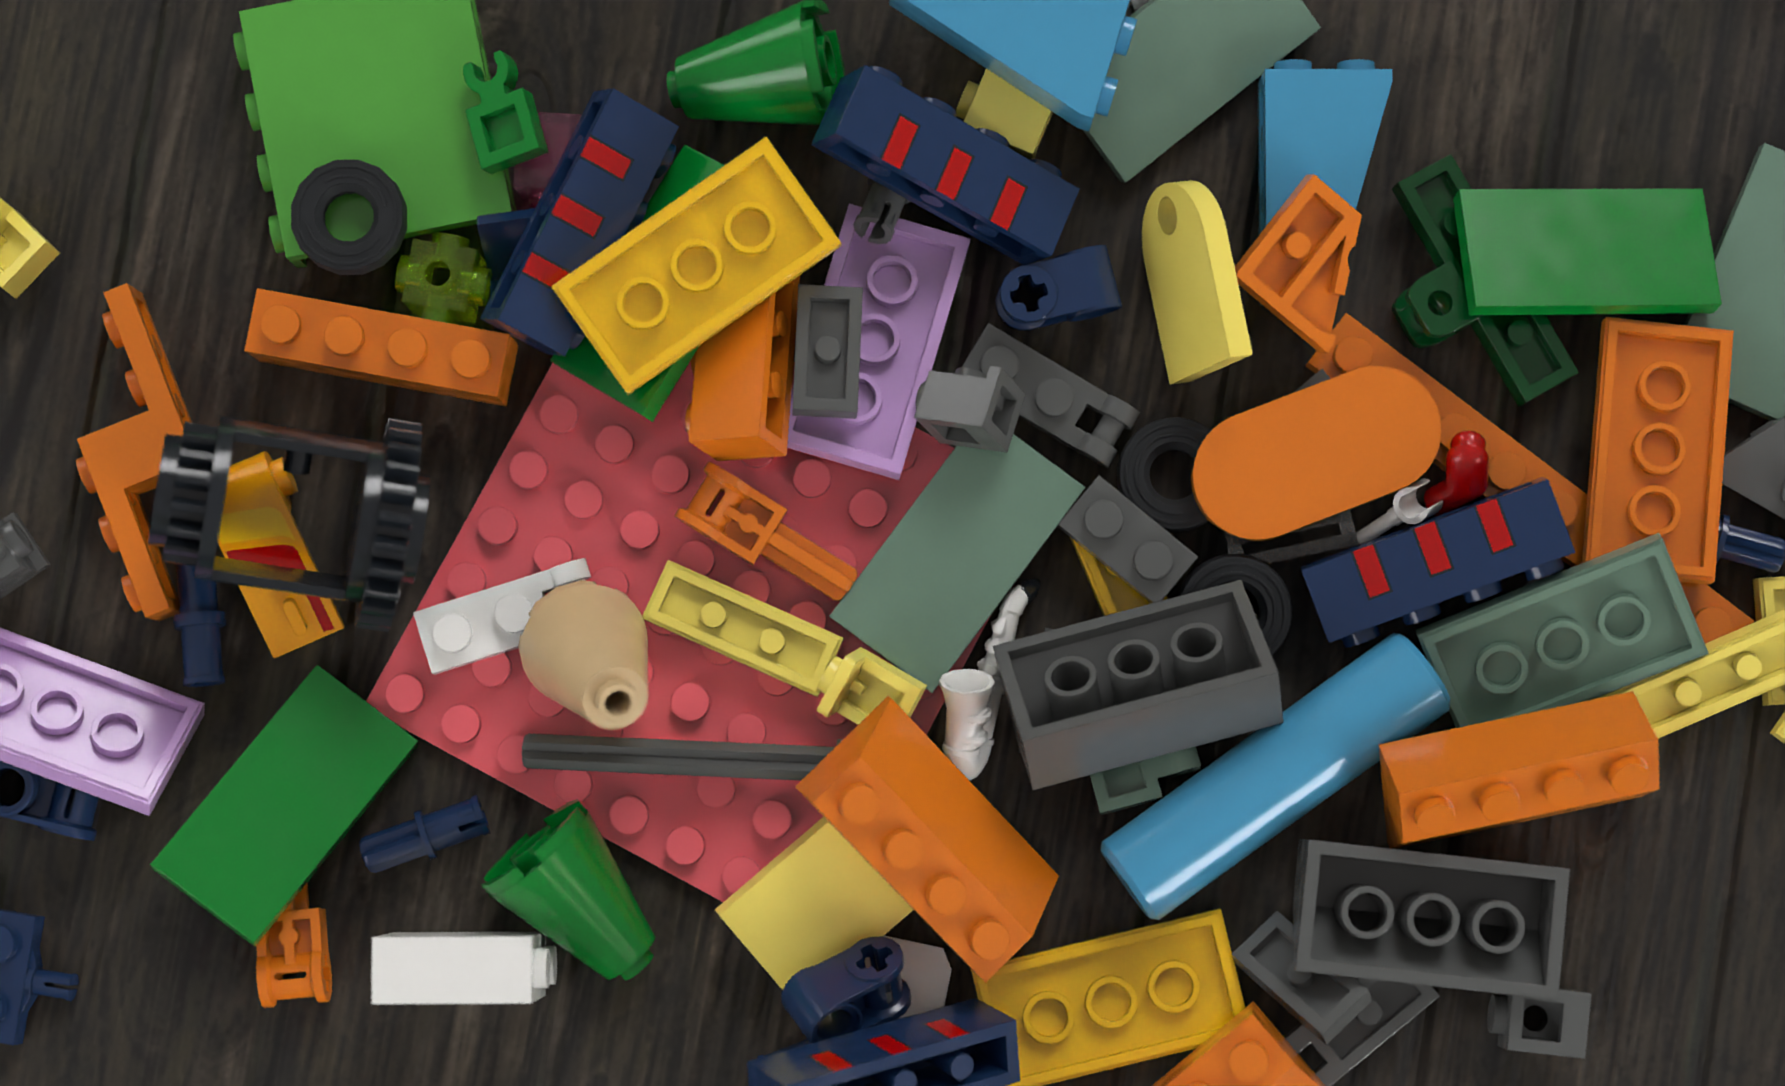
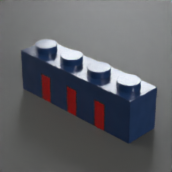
M864 65L840 78L811 144L813 147L1022 265L1052 256L1080 190L1078 187L1062 179V173L1057 167L1040 159H1027L1010 149L1009 141L999 133L985 128L976 129L956 117L955 109L947 103L931 97L922 98L903 87L902 79L890 70L878 66L868 67Z
M614 88L594 91L480 319L545 354L565 356L569 348L575 349L581 343L585 334L551 286L641 224L648 207V203L643 198L653 178H660L670 166L676 151V146L671 142L679 126Z
M1541 477L1300 567L1328 642L1342 639L1344 647L1348 648L1380 636L1381 633L1378 625L1402 616L1405 626L1432 618L1442 613L1439 602L1463 594L1466 603H1471L1503 591L1500 580L1515 574L1525 572L1527 580L1530 581L1555 573L1565 568L1561 558L1575 553V549L1549 480Z
M977 998L747 1061L749 1086H1006L1020 1082L1016 1020Z

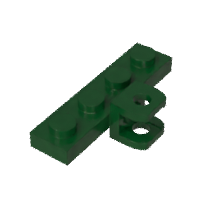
M1449 154L1403 179L1392 188L1394 195L1437 267L1419 278L1401 293L1393 302L1392 312L1410 343L1416 348H1427L1437 345L1471 325L1519 407L1573 377L1579 371L1546 315H1469L1453 198L1459 189H1471L1453 156ZM1414 314L1417 317L1420 324L1415 320Z

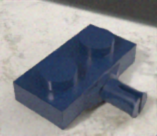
M0 909V1043L23 1044L28 1012L38 995L66 999L67 1001H72L76 996L78 989L56 986L53 983L67 986L79 985L78 974L42 969L40 943L45 916Z

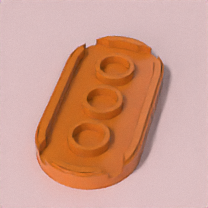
M1366 366L1351 370L1234 415L1214 427L1202 441L1194 460L1191 484L1195 500L1207 520L1230 535L1251 541H1264L1280 537L1397 492L1418 480L1428 470L1437 455L1442 432L1440 414L1433 397L1424 385L1404 371L1388 366Z

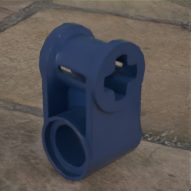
M1106 245L1084 247L1061 254L1052 259L1017 267L1011 270L1004 278L995 298L996 312L1000 320L1009 328L1017 331H1030L1066 321H1082L1122 308ZM1019 285H1025L1028 294L1039 293L1041 297L1038 299L1032 312H1027L1024 303L1018 302L1013 304L1011 300L1019 289Z
M0 761V779L8 770L14 769L21 774L25 782V793L16 804L10 805L0 796L1 817L37 825L42 830L56 834L95 841L97 830L92 827L99 797Z
M883 936L862 939L851 946V948L815 966L802 969L793 975L784 986L781 993V1003L811 1044L897 1020L907 1012L911 1005L910 988L907 982L901 978L900 974L904 967L902 949L894 940ZM867 957L870 959V967H866L865 964ZM889 992L892 995L890 1003H888L886 993Z

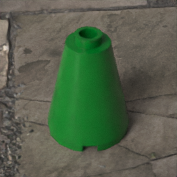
M802 0L678 56L675 61V70L668 71L667 89L673 107L675 109L682 108L689 119L820 125L840 78L845 76L836 30L824 32L818 17L830 14L823 0Z
M576 799L566 803L544 818L543 821L548 826L540 829L531 837L526 833L516 841L486 873L483 878L486 883L481 886L491 898L606 980H611L620 975L626 981L642 971L653 959L654 954L649 948L654 943L656 937L591 814Z

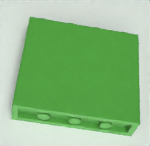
M292 0L239 11L243 32L234 33V46L242 71L250 69L254 92L245 94V103L253 131L262 130L266 153L257 155V167L264 191H273L278 215L269 216L268 222L272 243L277 254L285 252L286 258L297 268L307 267L306 259L309 257L299 248L291 229V204L299 184L314 169L334 160H361L381 168L399 186L407 205V231L404 239L477 224V217L481 215L517 211L509 168L494 174L481 169L465 109L481 104L479 94L471 90L464 80V64L468 62L481 67L485 82L491 80L475 0ZM344 194L335 198L328 206L325 214V225L329 233L341 241H355L362 238L370 230L374 221V211L370 202L365 197L357 194Z

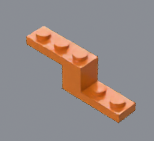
M125 283L103 292L110 311L103 313L102 318L114 346L117 349L125 347L133 368L125 372L127 385L136 404L139 407L147 405L148 411L78 438L77 441L83 457L76 459V466L87 491L90 494L97 492L106 514L98 519L100 530L111 552L116 553L120 551L128 575L121 577V583L130 606L135 612L142 610L145 618L162 621L179 614V601L165 562H162L163 557L159 547L148 545L150 523L139 495L157 488L165 435L182 436L185 422L192 423L143 294L130 284Z

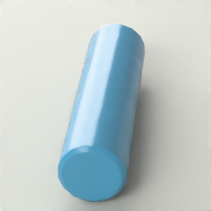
M1392 633L1283 711L1284 723L1253 732L1103 840L1100 851L1146 916L1150 919L1159 920L1379 762V744L1411 738L1450 710L1451 703L1447 689L1418 648L1402 634Z

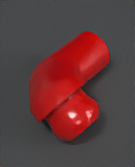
M1466 430L1452 437L1450 442L1451 449L1448 450L1446 455V479L1428 488L1424 494V502L1427 508L1441 500L1444 502L1442 509L1434 514V516L1462 507L1485 493L1489 479V456L1485 450L1486 441L1479 433Z

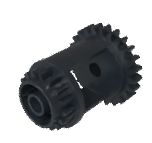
M221 415L218 427L185 422L182 436L165 435L148 545L164 547L162 562L196 567L194 574L196 579L356 603L355 625L357 628L389 632L392 619L395 616L396 602L399 599L400 584L413 585L426 526L430 476L419 474L423 436L422 425L420 423L388 418L381 442ZM234 441L285 449L286 455L283 470L293 474H310L313 454L362 462L352 514L344 576L215 556Z

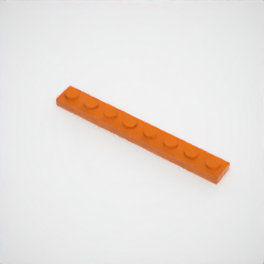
M1345 313L1332 329V333L1336 334V338L1330 352L1319 353L1316 350L1305 366L1315 374L1323 369L1330 378L1366 366H1388L1404 371L1416 378L1429 391L1440 414L1441 441L1433 463L1446 472V455L1448 450L1451 449L1450 442L1452 437L1461 431L1470 430L1484 437L1486 441L1485 450L1489 456L1488 487L1485 493L1479 497L1480 499L1541 477L1548 479L1575 549V553L1564 556L1561 559L1570 567L1581 564L1587 494L1348 313ZM1680 582L1705 644L1754 623L1752 618L1708 585Z

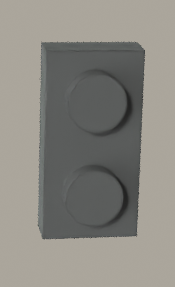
M798 284L792 416L857 419L863 287Z
M1098 475L1057 525L1058 528L1149 603L1162 601L1198 558L1196 554L1100 475Z
M1278 911L1267 919L1232 953L1235 964L1325 1045L1337 1036L1372 1001L1369 990L1355 977L1295 971L1293 924Z

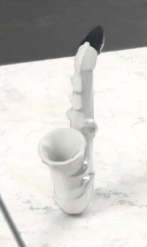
M1028 579L1016 584L1004 597L999 607L998 618L991 622L993 634L985 642L987 653L985 658L977 662L978 670H952L943 674L939 679V685L943 691L947 708L945 741L943 742L942 750L969 781L976 778L982 772L988 761L992 745H994L992 736L1001 697L1005 694L993 646L1015 640L1019 616L1023 614L1025 607L1036 598L1039 592L1041 582L1038 579Z

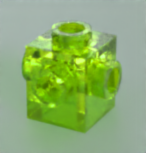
M436 232L432 233L431 242L413 239L410 256L401 255L396 272L395 289L396 292L403 293L402 302L412 313L418 314V318L456 324V321L476 322L478 306L485 307L488 301L492 272L491 269L485 268L486 261L477 249L469 248V239L458 235ZM434 267L450 269V277L445 284L440 286L431 285Z

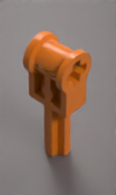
M707 462L703 469L707 475L687 508H679L674 516L752 566L758 557L762 555L834 601H841L855 582L858 574L857 570L783 524L781 520L788 509L755 490L723 468ZM725 492L723 498L719 502L718 506L716 507L710 517L707 516V512L711 508L719 493Z
M307 882L256 945L257 989L263 1008L275 1007L278 1000L315 997L318 1003H325L331 1000L332 970L328 949L326 909H309ZM306 972V977L283 979L285 974Z

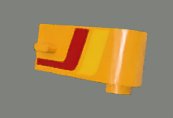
M263 451L231 465L218 537V545L224 557L319 572L291 514L292 506L289 496L297 493L298 488L293 474L283 470L285 459L281 457L273 461L268 452ZM238 585L273 659L344 629L345 625L332 599Z

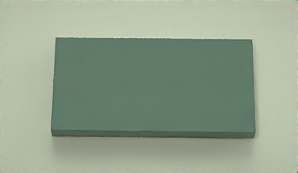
M1149 0L1129 16L1137 19V23L1127 55L1113 54L1107 76L1119 81L1108 116L1095 113L1090 131H1083L1119 181L1126 183L1259 78L1265 69H1270L1274 66L1275 62L1284 58L1321 27L1302 0Z
M1764 143L1757 150L1714 252L1722 305L1714 313L1688 314L1684 325L1734 331L1728 403L1771 421L1785 416V151Z
M1014 434L1007 453L956 446L829 617L895 667L928 685L926 690L933 694L939 685L941 676L950 671L1059 522L1084 491L1085 486Z
M1659 533L1416 629L1418 639L1428 662L1438 674L1450 696L1449 712L1456 728L1592 700L1709 654L1663 538Z

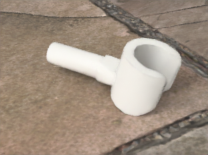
M1422 478L1399 490L1395 494L1393 507L1388 509L1387 513L1355 533L1359 544L1376 539L1403 522L1415 525L1438 513L1443 507V500L1429 508H1424L1418 503L1416 498L1417 489L1430 482V480Z

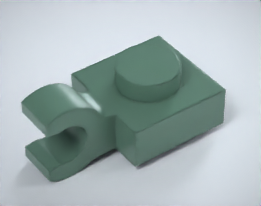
M1195 746L1091 774L1090 778L1100 814L1104 815L1160 800L1163 796L1158 780L1201 770V764Z

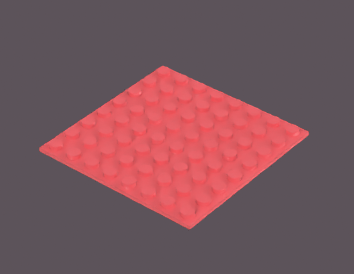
M690 362L653 422L552 363L416 611L536 574L566 562L586 558L591 578L586 579V581H594L597 585L606 586L614 590L616 588L625 593L643 616L667 560H670L843 637V643L837 654L841 659H844L846 655L858 648L863 647L887 661L829 617L840 601H834L762 555L758 557L752 566L690 528L674 515L679 508H687L707 476L703 471L707 462H711L788 509L781 522L853 566L858 572L857 580L955 448L948 444L939 443L933 436L915 427L900 480L787 448V456L716 461L688 441L689 435L685 425V413L688 405L692 403L694 379ZM794 362V364H793L792 388H793V384H794V365H795V362ZM725 492L719 493L711 508L707 512V516L710 517L712 515V513L718 506L719 502L723 498ZM413 615L366 702L399 727L554 811L566 803L578 799L588 809L602 837L721 902L727 900L823 817L795 788L800 780L530 769L523 766L522 743L525 735L530 733L836 747L837 739H844L857 726L856 723L837 712L828 718L817 712L816 710L824 696L823 692H820L818 697L813 696L644 620L648 636L647 705L641 716L632 724L619 729H605L546 697L536 689L523 669L519 649L436 675L432 674ZM988 620L950 671L963 668ZM938 685L933 694L925 689L910 717L926 735L945 702L940 685Z

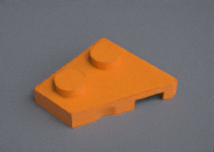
M1315 174L1305 175L1235 266L1239 286L1319 353H1329L1334 346L1336 334L1332 333L1339 295H1345L1350 273L1348 255L1356 245L1362 214Z

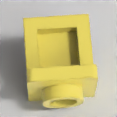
M0 197V287L17 299L60 252L18 211Z
M860 647L846 655L844 659L836 656L830 662L817 686V690L823 692L824 696L816 711L827 718L837 712L858 725L889 696L911 717L928 685Z

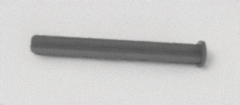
M529 733L525 735L522 743L523 766L530 769L801 781L835 747ZM837 739V745H838L843 739Z

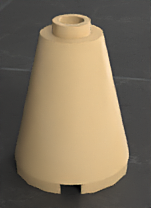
M584 580L558 586L536 601L528 613L530 618L525 626L523 635L520 633L518 644L523 669L534 687L546 697L599 727L619 729L636 721L643 713L648 701V636L645 621L636 605L625 593L616 588L614 590L606 586L597 585L594 581Z

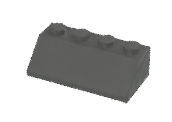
M1241 580L993 646L1015 735L1032 790L1284 723L1279 674Z
M1299 839L1293 896L1294 970L1558 1000L1570 869Z

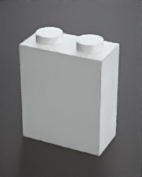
M392 932L372 937L371 1004L533 1003L546 996V988H549V985L556 984V946H546V936L540 932Z

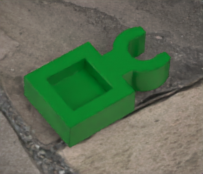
M501 50L494 52L497 72L489 81L485 82L483 71L476 64L468 62L463 67V76L467 86L478 93L481 99V104L465 109L480 167L490 174L549 153L533 94L524 88L513 91L518 80V68L513 58Z

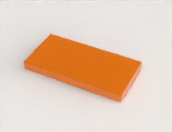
M1605 317L1601 322L1582 563L1659 533L1663 538L1680 582L1706 585L1715 582L1733 330Z

